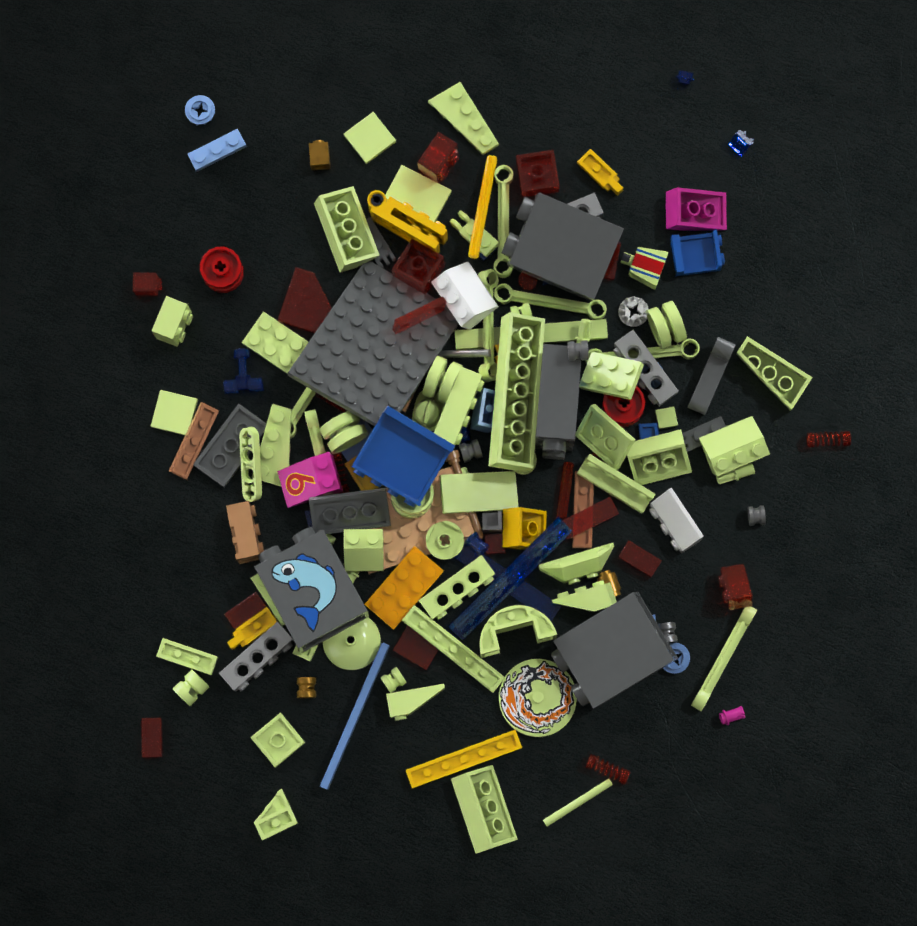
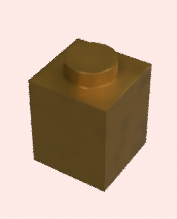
M315 140L313 143H309L311 169H330L328 142Z

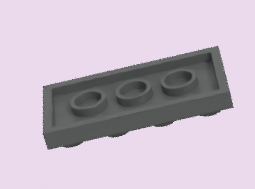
M238 404L193 465L225 488L241 466L240 431L243 428L254 427L259 433L260 441L264 435L267 423ZM248 450L247 456H249V454H250L252 451Z
M386 488L309 497L312 526L315 533L324 530L325 534L344 532V529H371L391 526Z

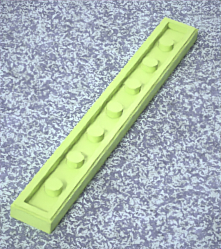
M606 319L590 320L592 322L589 335L591 340L608 339ZM580 321L546 323L543 344L577 341L575 337L579 332ZM494 327L495 346L499 344L500 327ZM483 328L455 330L456 350L484 348Z

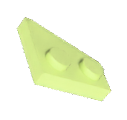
M282 789L277 792L254 822L262 840L298 824Z

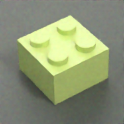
M166 296L152 329L156 339L177 347L179 342H183L186 332H184L186 325H190L193 318L188 304Z

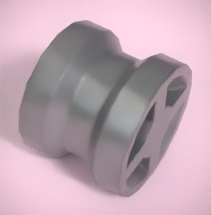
M764 505L758 508L748 507L749 526H754L756 523L766 524Z

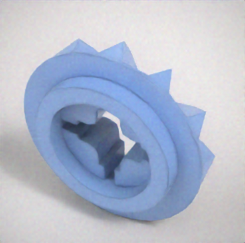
M194 96L187 102L185 114L190 122L196 125H205L212 120L215 114V106L212 100L206 96ZM202 104L203 110H205L206 112H202L201 115L198 116V112L195 110L199 109Z

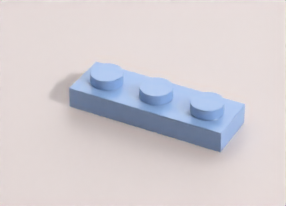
M236 129L188 153V156L196 172L247 146L239 130Z

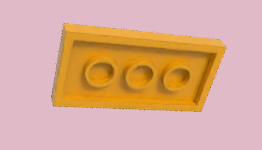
M414 546L364 605L394 630L444 570L419 548Z

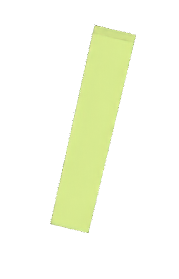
M415 605L402 619L404 623L492 693L505 678Z

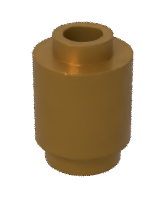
M610 570L599 573L600 577L597 578V581L611 582L615 597L620 596L621 587L615 572L611 573Z

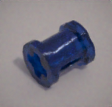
M477 532L471 534L464 542L475 552L476 557L483 555L490 547L488 543L485 544Z

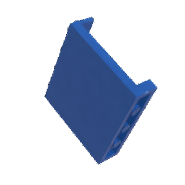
M386 406L351 467L355 469L353 472L362 478L365 475L370 477V482L379 488L381 485L389 488L387 492L396 498L398 495L404 497V502L414 508L415 504L417 506L421 505V501L455 445L393 408Z

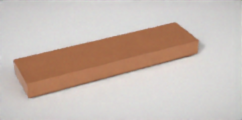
M203 402L200 403L169 472L187 480L219 410Z
M575 471L572 548L592 549L594 484L577 475L578 471Z

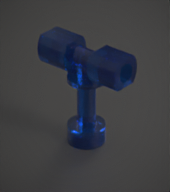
M249 349L234 350V358L238 359L239 375L235 376L236 380L224 381V392L239 393V390L249 389L250 392L263 391V379L251 378L250 375H247L246 359L250 358Z

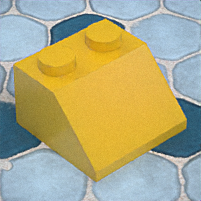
M523 507L503 509V548L546 549V511Z

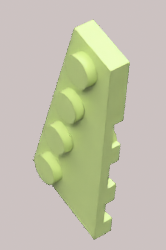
M461 82L428 100V103L441 116L447 119L482 155L499 146V143Z
M272 404L260 446L261 481L281 486L277 471L290 466L292 409Z

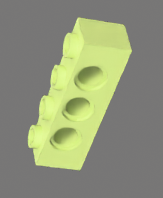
M481 555L421 598L419 602L432 619L437 618L440 620L448 614L446 610L451 606L455 609L463 603L462 598L467 595L470 598L479 591L477 588L480 585L484 584L486 586L495 580L493 578L495 572ZM472 572H477L480 576L479 581L476 583L469 581V575ZM457 583H461L464 587L463 593L459 595L453 591V587ZM440 595L448 597V603L445 606L438 604L437 600Z

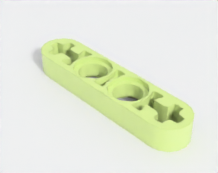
M247 427L243 428L239 435L242 493L246 501L253 502L259 500L262 496L260 443L257 429ZM248 450L252 451L253 453L252 460H250L247 456ZM249 469H252L254 472L253 479L249 477Z

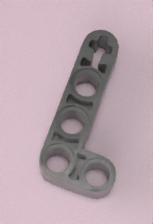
M720 337L717 338L687 408L703 415L706 414L736 344Z

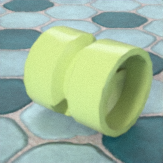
M193 670L184 677V682L180 681L172 688L189 706L198 699V694L202 695L209 688L207 683Z

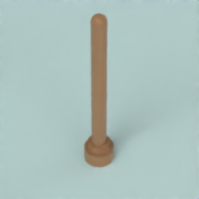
M459 450L450 452L446 459V462L452 465L454 474H462L459 465V458H461ZM469 512L468 515L476 538L480 540L483 538V532L476 512Z

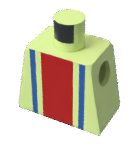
M638 247L635 256L624 252L621 263L631 266L628 274L630 277L655 290L668 252Z

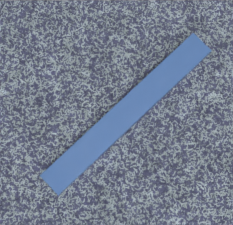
M381 643L321 782L320 786L328 790L389 650L390 646L388 644Z

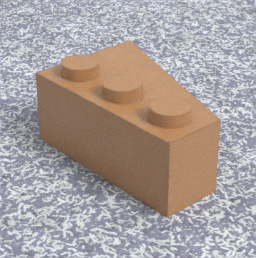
M249 501L227 505L229 524L233 536L232 540L236 550V560L239 564L259 560L258 555L264 551L263 543L258 541L257 535H261L259 524L254 522V517L257 516L255 506H251Z

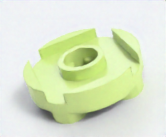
M450 521L438 522L429 528L426 534V546L434 557L441 560L452 559L462 551L464 535L460 527ZM448 535L450 544L441 545L440 537Z

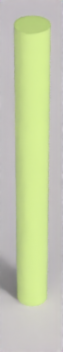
M608 778L543 820L545 825L548 827L612 786L613 784Z

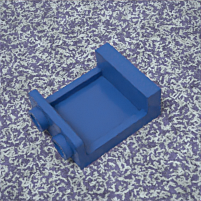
M713 230L712 233L679 237V234L671 236L670 241L676 276L721 271L722 265L725 264L724 253H720L719 246H722L721 235L717 234V230Z

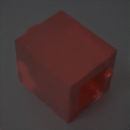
M133 273V292L135 295H158V290L162 288V280L158 277L157 273Z

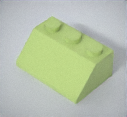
M752 416L699 438L710 469L716 476L770 455L764 437Z
M681 429L637 440L627 454L634 481L640 485L692 473Z

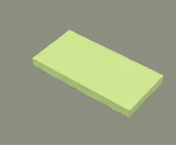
M515 471L446 474L439 476L443 514L503 511V509L519 507Z

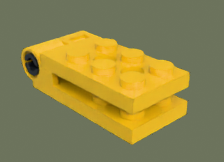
M375 190L368 195L369 212L374 222L430 255L438 256L440 252L439 243L444 245L448 239L447 229H445L446 226L439 221H431L427 214L421 211L419 213L414 211L413 207L406 202L402 204L392 197L386 199L382 191Z

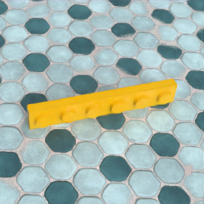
M515 729L406 770L413 789L519 750L522 746Z

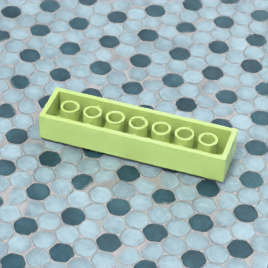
M512 312L501 317L489 454L490 467L520 472L533 469L545 330L544 318Z

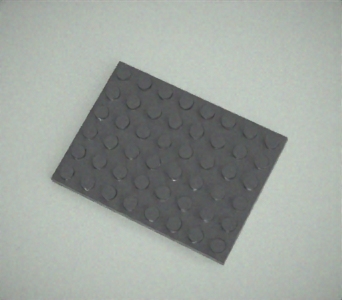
M369 261L362 264L297 358L287 376L375 426L386 406L393 408L399 413L402 412L459 323L446 304Z

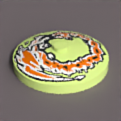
M530 659L517 664L507 673L499 691V705L505 720L516 731L531 737H545L558 732L570 721L575 711L577 698L571 689V686L574 685L573 680L566 671L563 673L556 663L549 660Z

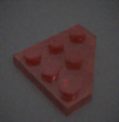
M296 267L278 322L315 333L332 308L315 274Z

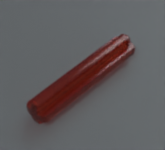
M564 462L556 516L563 519L567 517L574 463Z

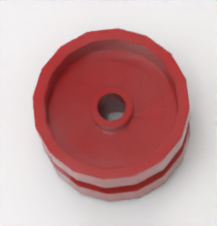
M215 247L203 255L200 262V272L206 285L211 290L218 293H228L235 290L241 284L244 277V268L239 256L232 249Z
M637 386L631 400L605 394L602 411L622 428L630 427L637 423L643 414L645 407L644 394ZM621 403H625L626 407L623 408Z

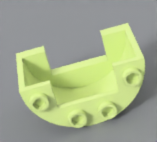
M514 605L503 608L490 617L480 636L481 658L500 653L496 634L533 625L538 644L556 639V630L547 616L532 607Z

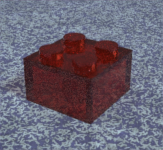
M438 132L417 162L419 173L437 183L440 180L444 181L449 173L447 171L450 165L454 166L459 158L458 144Z
M554 150L516 155L522 198L536 196L539 192L542 194L559 192L560 186Z
M411 239L392 268V273L395 278L426 295L433 285L431 282L438 277L445 266V259L439 253Z

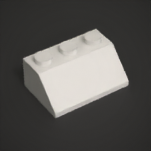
M469 262L445 270L431 282L459 325L463 328L472 329L499 307Z
M672 488L650 503V513L655 519L658 518L662 523L660 528L665 535H670L672 538L670 542L676 551L679 550L682 554L702 540L703 534Z

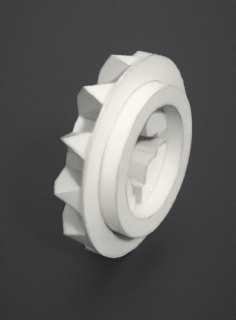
M635 296L626 298L619 306V317L628 326H640L647 320L646 310H648V305L642 298ZM636 305H638L637 312H639V314H634L630 318L631 311L629 310V308L633 309L634 307H636Z

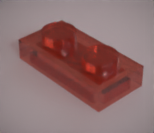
M629 540L618 557L649 577L653 576L662 561Z

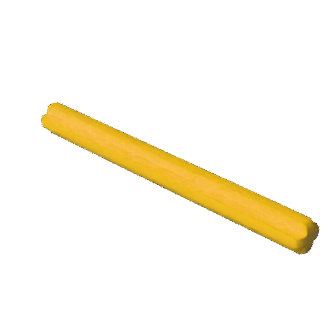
M492 155L487 156L468 256L474 259L479 257L497 164V157Z

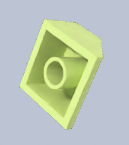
M344 529V564L346 572L384 571L383 529Z

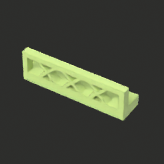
M591 454L585 458L576 473L641 514L655 496V493Z

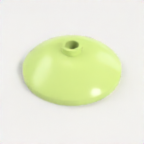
M369 617L323 641V648L328 659L337 667L345 670H358L368 666L375 659L381 645L379 630ZM351 636L354 637L355 641L348 643L347 639Z

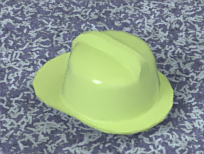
M439 389L432 398L422 395L423 391H421L416 399L412 414L413 421L430 431L436 429L445 407V403L438 401Z

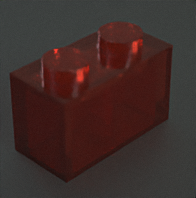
M744 564L722 567L721 576H718L719 586L724 588L722 597L724 603H728L729 610L752 606V593Z

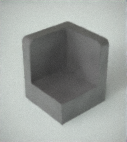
M498 511V513H482L483 533H502V511Z

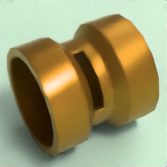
M315 677L297 678V685L299 686L297 698H316V691L314 690V685L316 684Z

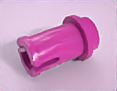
M742 706L729 711L722 710V713H719L722 724L729 725V722L744 719L745 713Z

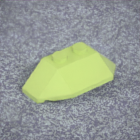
M609 543L539 564V570L562 583L568 582L569 585L580 582L579 579L587 577V579L598 577V573L602 571L614 548V544Z

